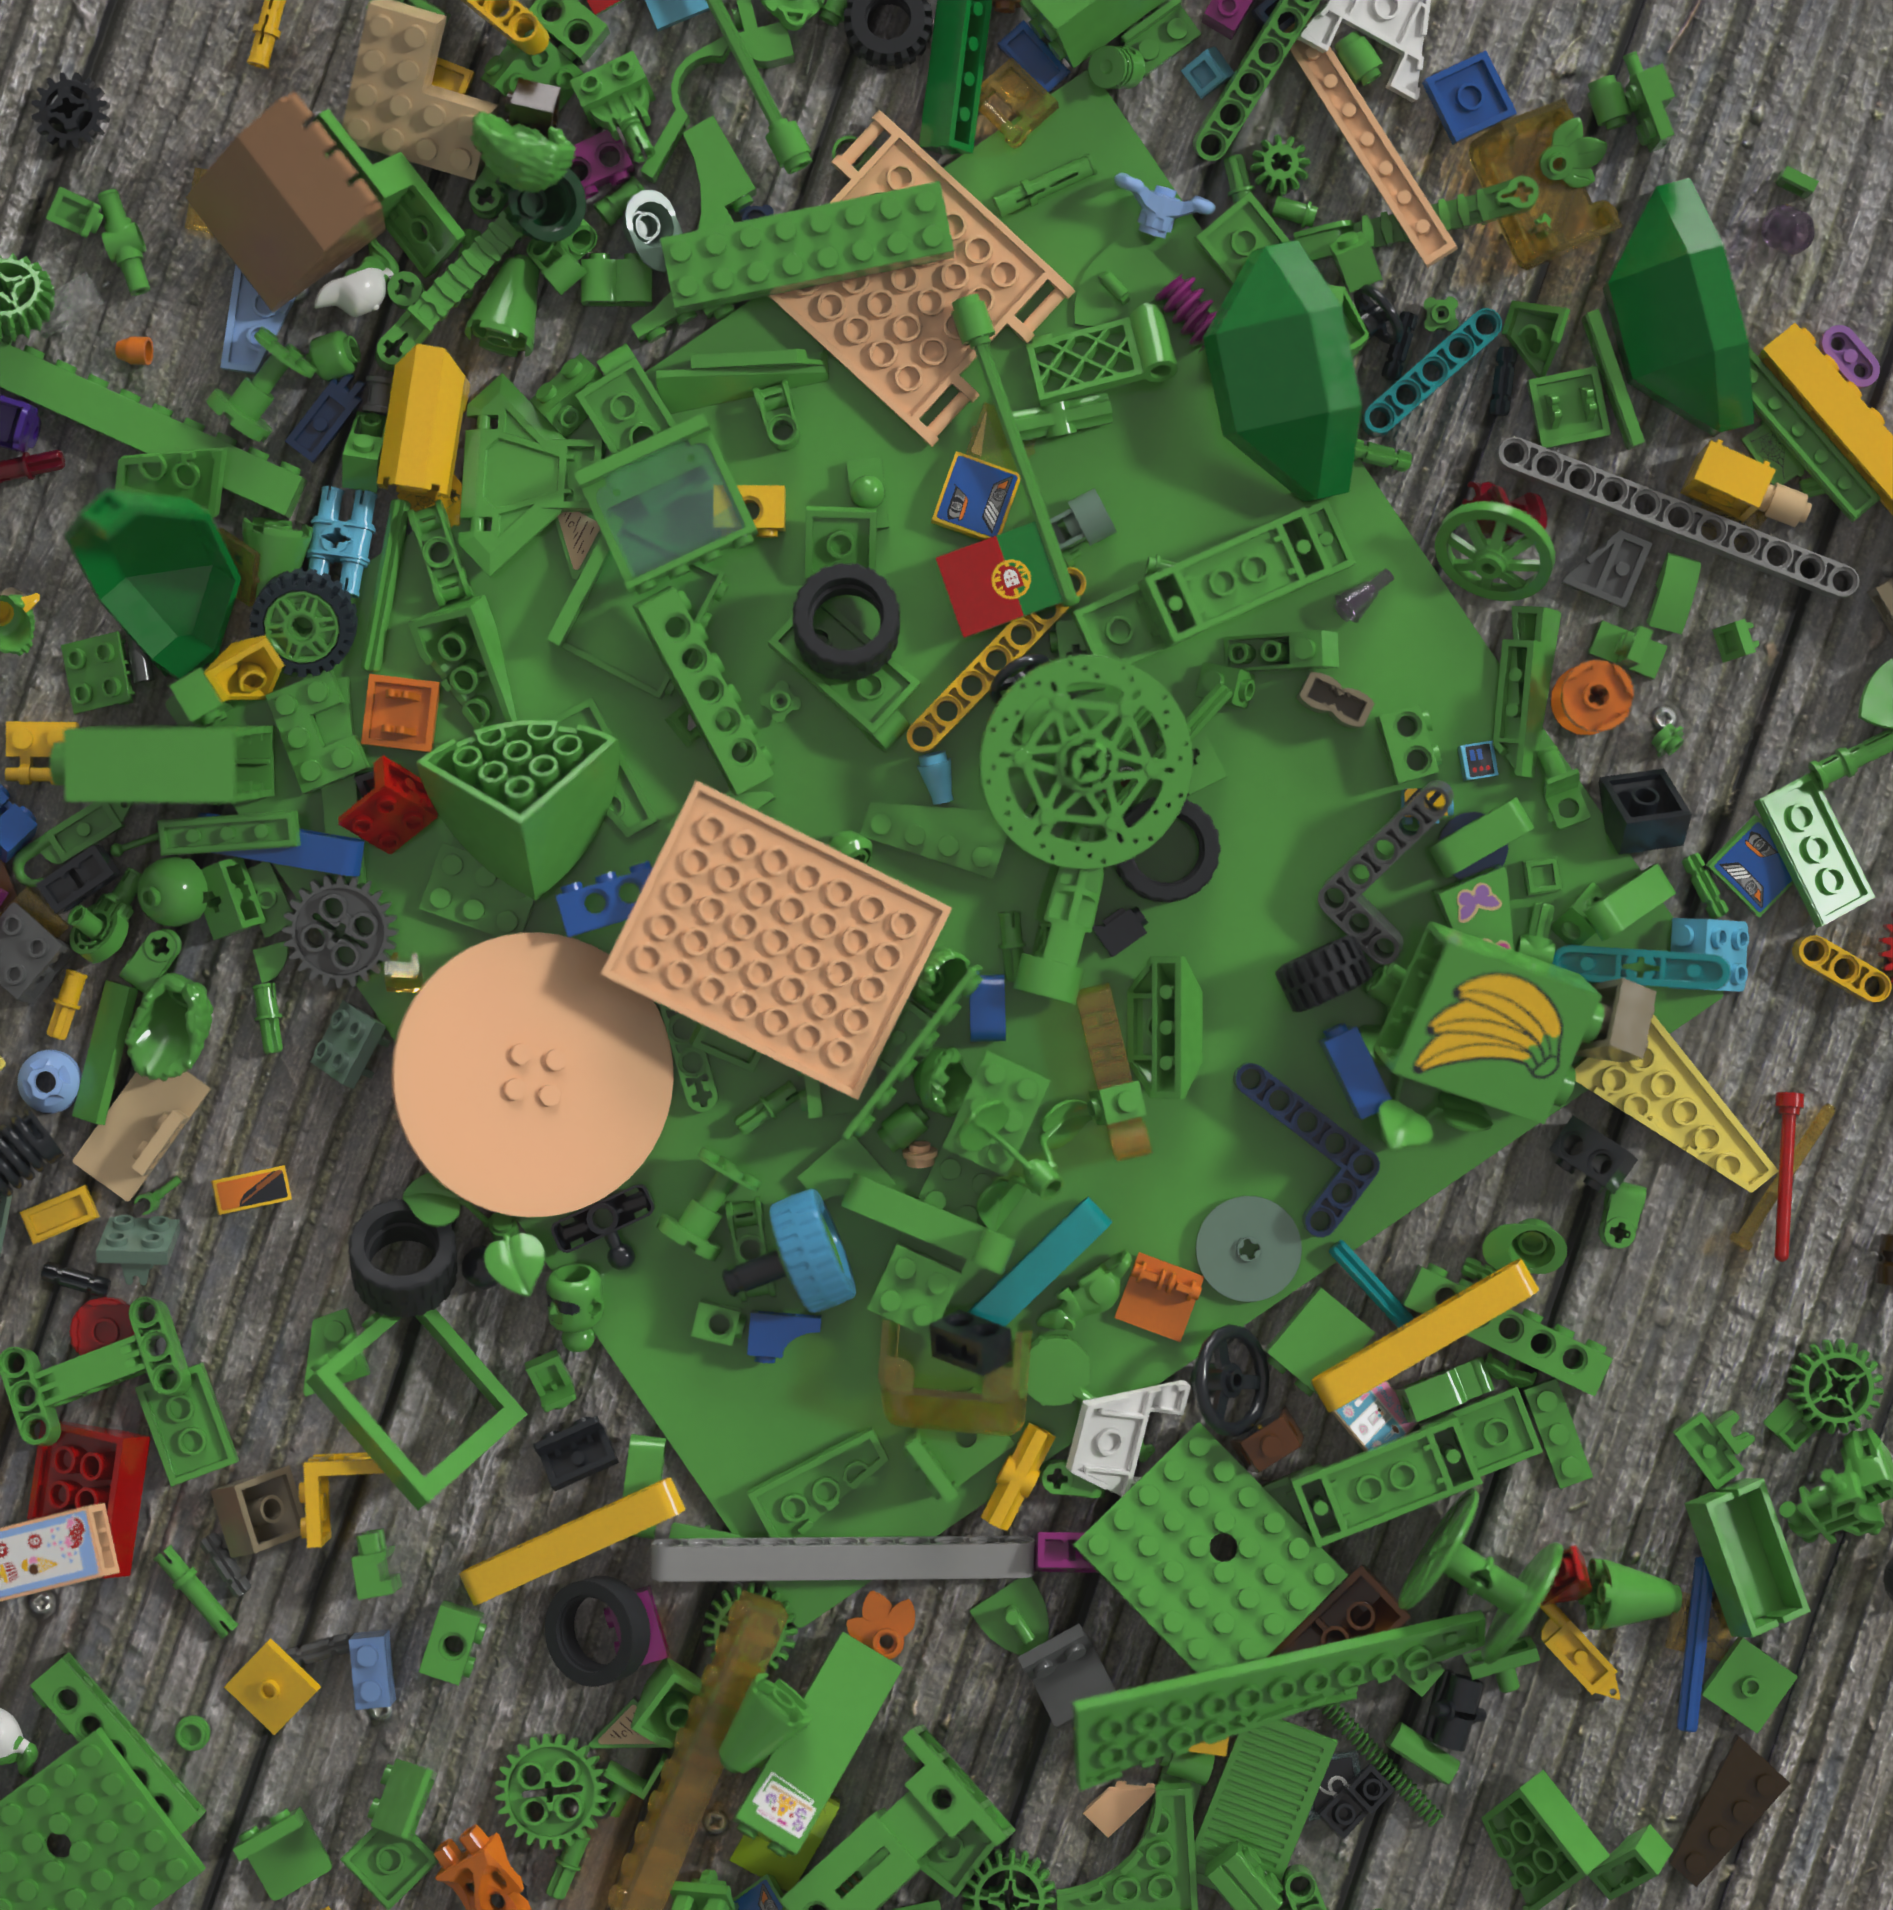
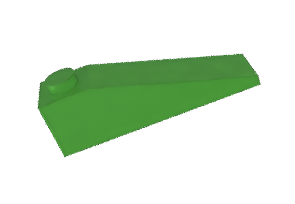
M485 594L450 603L408 622L420 657L427 666L430 664L442 679L440 684L446 692L451 691L462 706V713L475 730L495 724L517 721L497 626Z
M666 1658L661 1661L645 1683L630 1727L658 1746L670 1749L673 1746L690 1750L692 1754L702 1756V1753L720 1757L719 1748L739 1706L691 1671L670 1658ZM768 1757L754 1767L761 1769Z

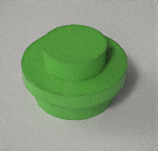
M197 1715L184 1717L175 1729L177 1743L188 1751L200 1750L208 1743L211 1736L208 1722Z

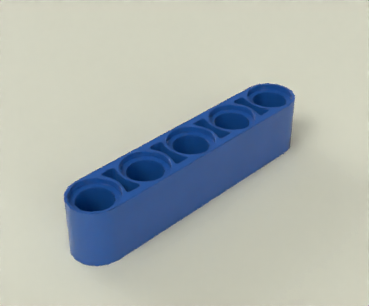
M198 813L197 817L219 816V814ZM299 828L300 846L211 853L357 877L361 873L365 841L358 838Z

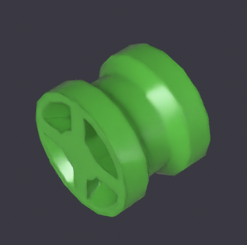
M401 271L393 275L387 287L391 300L397 307L403 310H407L410 305L413 306L419 300L420 295L426 291L424 284L417 275L408 271Z

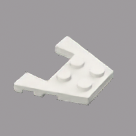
M1329 0L1305 25L1297 39L1321 53L1327 52L1340 23L1343 22L1400 54L1385 88L1414 102L1418 100L1420 94L1418 82L1420 71L1423 70L1424 57L1422 56L1424 36L1427 35L1431 0Z
M1184 1380L1082 1401L1066 1468L1071 1473L1122 1497L1142 1478L1135 1477L1134 1473L1150 1412L1183 1415L1191 1385Z

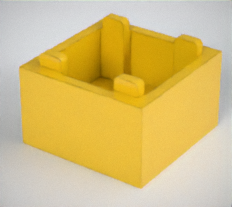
M1720 439L1716 442L1711 440L1696 455L1680 493L1744 522L1760 507L1776 469L1769 467L1770 462L1766 460L1762 464L1723 446V441Z

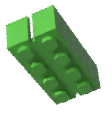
M1741 1478L1716 1490L1717 1492H1709L1684 1503L1731 1636L1754 1638L1778 1627V1623H1787L1811 1612L1764 1478Z

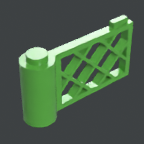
M1150 303L1139 305L1127 318L1053 337L1052 333L1032 338L1033 343L1026 344L1041 406L1143 379L1155 383L1164 382L1175 376L1178 371L1164 311L1161 307ZM1125 331L1126 337L1119 347L1105 342L1110 334ZM1085 341L1092 344V346L1083 357L1071 351L1076 343ZM1099 349L1113 354L1105 366L1092 361V358ZM1050 350L1058 354L1050 365L1038 361L1036 354ZM1065 358L1078 363L1070 375L1058 370V367ZM1120 358L1133 363L1134 370L1118 373L1112 369ZM1086 367L1099 372L1097 377L1089 382L1078 379ZM1052 376L1064 381L1060 389L1045 393L1044 386Z

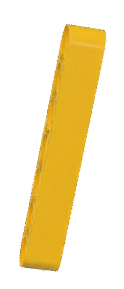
M1069 567L1067 568L1069 575L1074 576L1080 582V589L1076 594L1082 597L1086 588V578L1077 568ZM1061 603L1055 605V615L1047 620L1041 619L1036 613L1011 621L912 723L907 731V741L911 749L922 754L931 752L990 692V685L1000 671L992 670L988 667L986 658L990 653L997 651L1004 654L1007 660L1006 665L1019 657L1025 656L1071 607L1062 606ZM1019 626L1026 627L1031 633L1030 641L1024 645L1014 643L1011 639V632L1014 628ZM976 677L982 683L980 693L969 696L963 692L961 686L966 678ZM944 702H950L957 708V716L951 721H943L937 715L939 705ZM921 727L928 728L933 734L932 742L924 747L916 745L912 739L915 730Z
M1522 1258L1517 1259L1314 1377L1310 1382L1328 1412L1337 1410L1528 1299L1539 1291V1287Z
M668 1477L481 1561L460 1572L459 1576L473 1606L668 1520L680 1514L686 1508L672 1478Z

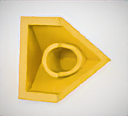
M263 635L231 643L208 666L204 674L223 702L226 700H267L265 695L273 692L284 663L267 637Z

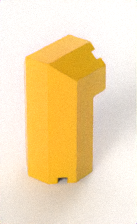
M416 344L395 365L377 477V485L380 488L388 490L389 484L397 485L396 492L435 498L439 492L443 498H450L462 417L467 409L470 382L445 348Z

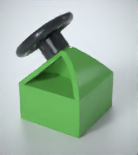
M1328 285L1342 305L1352 359L1360 352L1367 340L1374 335L1389 345H1396L1401 342L1404 334L1401 319L1391 302L1378 289L1371 285H1364L1361 289L1354 291L1353 304L1345 287ZM1390 321L1393 334L1388 333L1385 322Z
M1029 654L1007 664L997 673L990 685L989 693L992 701L998 704L1003 697L1000 691L1010 689L1027 673L1045 663L1051 662V660L1042 654ZM1027 666L1022 672H1019L1014 677L1008 678L1017 670ZM1046 697L1036 701L1017 724L1013 737L1018 745H1025L1050 710L1051 706ZM1078 708V714L1087 727L1092 729L1094 725L1084 708ZM1068 711L1063 712L1066 732L1070 736L1078 732L1079 727ZM1052 720L1036 742V746L1060 743L1056 720ZM1083 739V743H1088L1092 739ZM1073 744L1071 747L1068 748V750H1067V752H1066V754H1065L1066 756H1067L1069 750L1074 746V744ZM1056 753L1034 754L1031 759L1053 766ZM1034 769L1042 780H1045L1053 775L1051 773Z

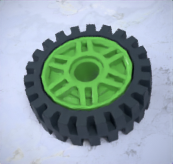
M302 568L294 569L291 573L285 571L277 578L271 579L261 590L254 602L249 621L251 622L250 634L254 638L263 635L267 637L284 663L282 668L285 669V674L292 675L293 672H296L298 677H306L309 673H312V676H317L324 670L328 672L345 658L354 642L358 626L355 603H351L352 596L348 590L344 592L342 590L343 585L338 580L335 582L331 581V576L326 573L319 575L317 570L314 569L303 572ZM296 618H307L311 622L312 627L307 629L300 627L296 622Z

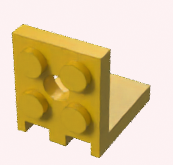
M367 1452L314 1454L313 1457L308 1458V1462H303L304 1482L299 1483L300 1503H305L306 1517H301L300 1533L302 1539H307V1548L322 1547L332 1538L329 1476L384 1473Z

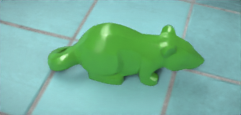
M1126 1249L1122 1250L1078 1278L1077 1283L1079 1286L1072 1290L1067 1285L1057 1291L1056 1298L1063 1300V1302L1057 1308L1044 1312L1039 1317L1037 1326L1073 1331L1076 1321L1081 1320L1086 1315L1097 1314L1110 1309L1119 1297L1121 1278L1131 1264L1132 1256ZM1119 1263L1115 1268L1108 1270L1112 1265Z

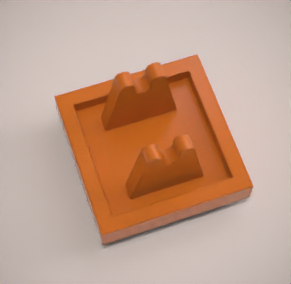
M369 674L361 744L421 752L432 751L441 687L440 682Z

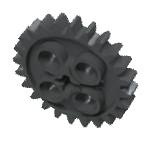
M326 874L323 879V886L314 879L310 882L312 892L303 887L298 891L303 901L298 899L290 901V905L296 912H286L284 914V917L292 922L291 925L282 928V932L292 934V938L288 939L284 946L295 947L296 950L290 955L289 959L301 958L302 963L299 965V972L307 967L312 969L309 977L311 981L320 974L323 976V986H326L331 978H334L337 988H341L344 980L348 978L351 986L355 987L358 982V975L368 982L371 979L369 969L378 974L383 970L378 960L383 962L391 960V956L385 949L391 950L397 946L395 942L389 940V937L399 933V929L389 927V923L395 921L397 915L386 914L385 911L392 903L391 901L380 903L379 898L382 896L383 890H379L374 894L369 892L372 885L370 880L361 887L358 886V876H354L350 883H346L345 876L338 875L337 882L334 883L331 876ZM329 898L338 899L343 905L342 914L333 915L328 912L326 900ZM313 914H320L321 917L330 924H327L323 921H318L313 917ZM365 916L371 919L374 925L373 932L363 933L358 930L356 926L357 918ZM343 923L346 925V934L338 938L335 935L337 931L335 927ZM311 928L320 929L325 935L324 943L321 945L313 944L308 938V930ZM351 937L366 942L368 944V948L361 947L360 944ZM347 946L353 949L356 956L355 961L352 963L343 962L338 955L339 948Z

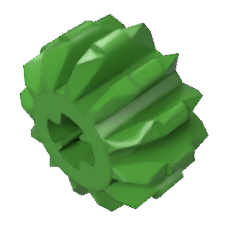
M1279 134L1274 136V146L1264 139L1260 143L1264 152L1254 150L1252 153V158L1258 161V163L1250 166V172L1262 173L1255 179V184L1258 186L1267 181L1268 185L1265 191L1267 194H1271L1274 186H1278L1279 194L1285 196L1287 192L1286 184L1292 190L1297 191L1300 187L1297 179L1306 180L1309 175L1301 168L1309 166L1310 159L1306 157L1298 158L1305 152L1306 148L1304 145H1300L1296 149L1291 148L1295 140L1292 136L1287 139L1286 145L1282 144ZM1274 159L1278 162L1284 160L1287 162L1286 172L1281 168L1276 171L1273 169Z

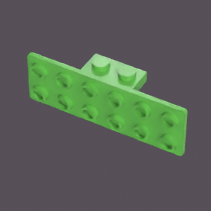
M979 964L972 966L933 1017L910 999H907L876 1062V1065L889 1075L842 1135L846 1141L854 1136L860 1138L870 1129L876 1120L872 1116L876 1108L880 1111L883 1107L885 1108L898 1092L893 1088L898 1080L901 1082L905 1079L907 1080L918 1066L919 1062L915 1060V1057L919 1052L924 1054L931 1049L940 1037V1034L936 1032L941 1024L946 1026L961 1010L962 1007L958 1004L963 995L965 997L971 996L981 984L983 978L979 974L984 969Z

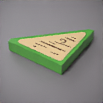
M562 512L554 520L572 579L577 581L602 532L593 515L587 512Z
M635 1696L588 1744L591 1748H665L658 1746L631 1729L630 1726L639 1702Z

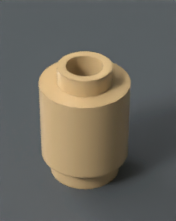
M1776 482L1774 485L1769 484L1758 510L1763 511V516L1796 527L1798 522L1805 523L1812 504L1807 502L1808 494Z

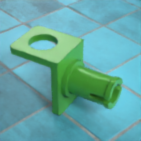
M1550 746L1539 751L1537 758L1540 760L1547 780L1544 781L1543 796L1557 829L1564 830L1588 821L1591 815L1578 787L1580 775L1578 769L1567 772L1557 746ZM1564 800H1573L1577 803L1579 811L1572 818L1563 817L1558 811L1559 804Z
M663 1753L648 1780L610 1760L603 1776L613 1781L614 1784L607 1794V1797L610 1798L609 1801L601 1803L600 1808L607 1814L613 1802H616L610 1816L616 1818L620 1817L632 1793L644 1800L661 1772L668 1755Z

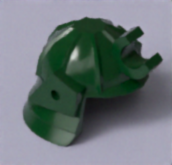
M569 168L564 177L556 184L536 193L513 189L509 184L500 182L499 177L495 181L497 185L501 186L500 192L508 196V207L512 213L508 222L516 231L537 241L556 242L566 239L578 229L584 218L586 210L585 191L579 178Z

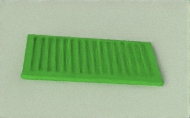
M1282 1719L1236 1736L1194 1840L1198 1884L1216 1890L1205 1877V1865L1235 1841H1239L1244 1848L1250 1846L1261 1860L1259 1866L1267 1875L1272 1872L1280 1882L1282 1881L1338 1740Z

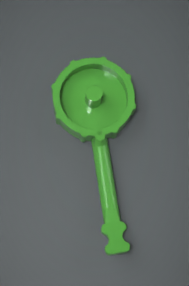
M1040 1335L1020 1355V1384L1042 1406L1071 1405L1075 1399L1082 1405V1401L1095 1399L1086 1390V1387L1090 1385L1089 1355L1069 1335ZM1142 1442L1138 1457L1140 1462L1144 1463L1155 1452L1153 1444H1144Z

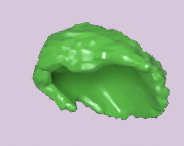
M479 112L472 118L471 139L473 145L478 152L482 153L481 158L485 161L486 166L499 177V181L509 184L513 189L533 193L544 190L563 178L567 169L573 163L575 147L564 136L562 129L549 127L548 141L538 130L521 124L510 126L509 123L494 114Z
M166 973L143 993L141 1004L136 1009L134 1019L131 1021L125 1043L128 1046L127 1054L131 1058V1064L134 1067V1071L140 1076H147L150 1080L160 1079L161 1081H167L168 1078H175L192 1069V1065L195 1064L201 1051L204 1049V1042L209 1035L212 1023L211 1015L214 1008L207 997V990L204 985L193 982L191 979L177 973Z

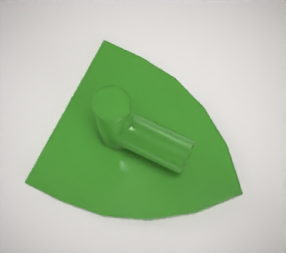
M1032 1577L1017 1578L969 1610L978 1625L991 1640L1015 1654L1022 1655L1048 1641L1049 1618L1046 1604Z

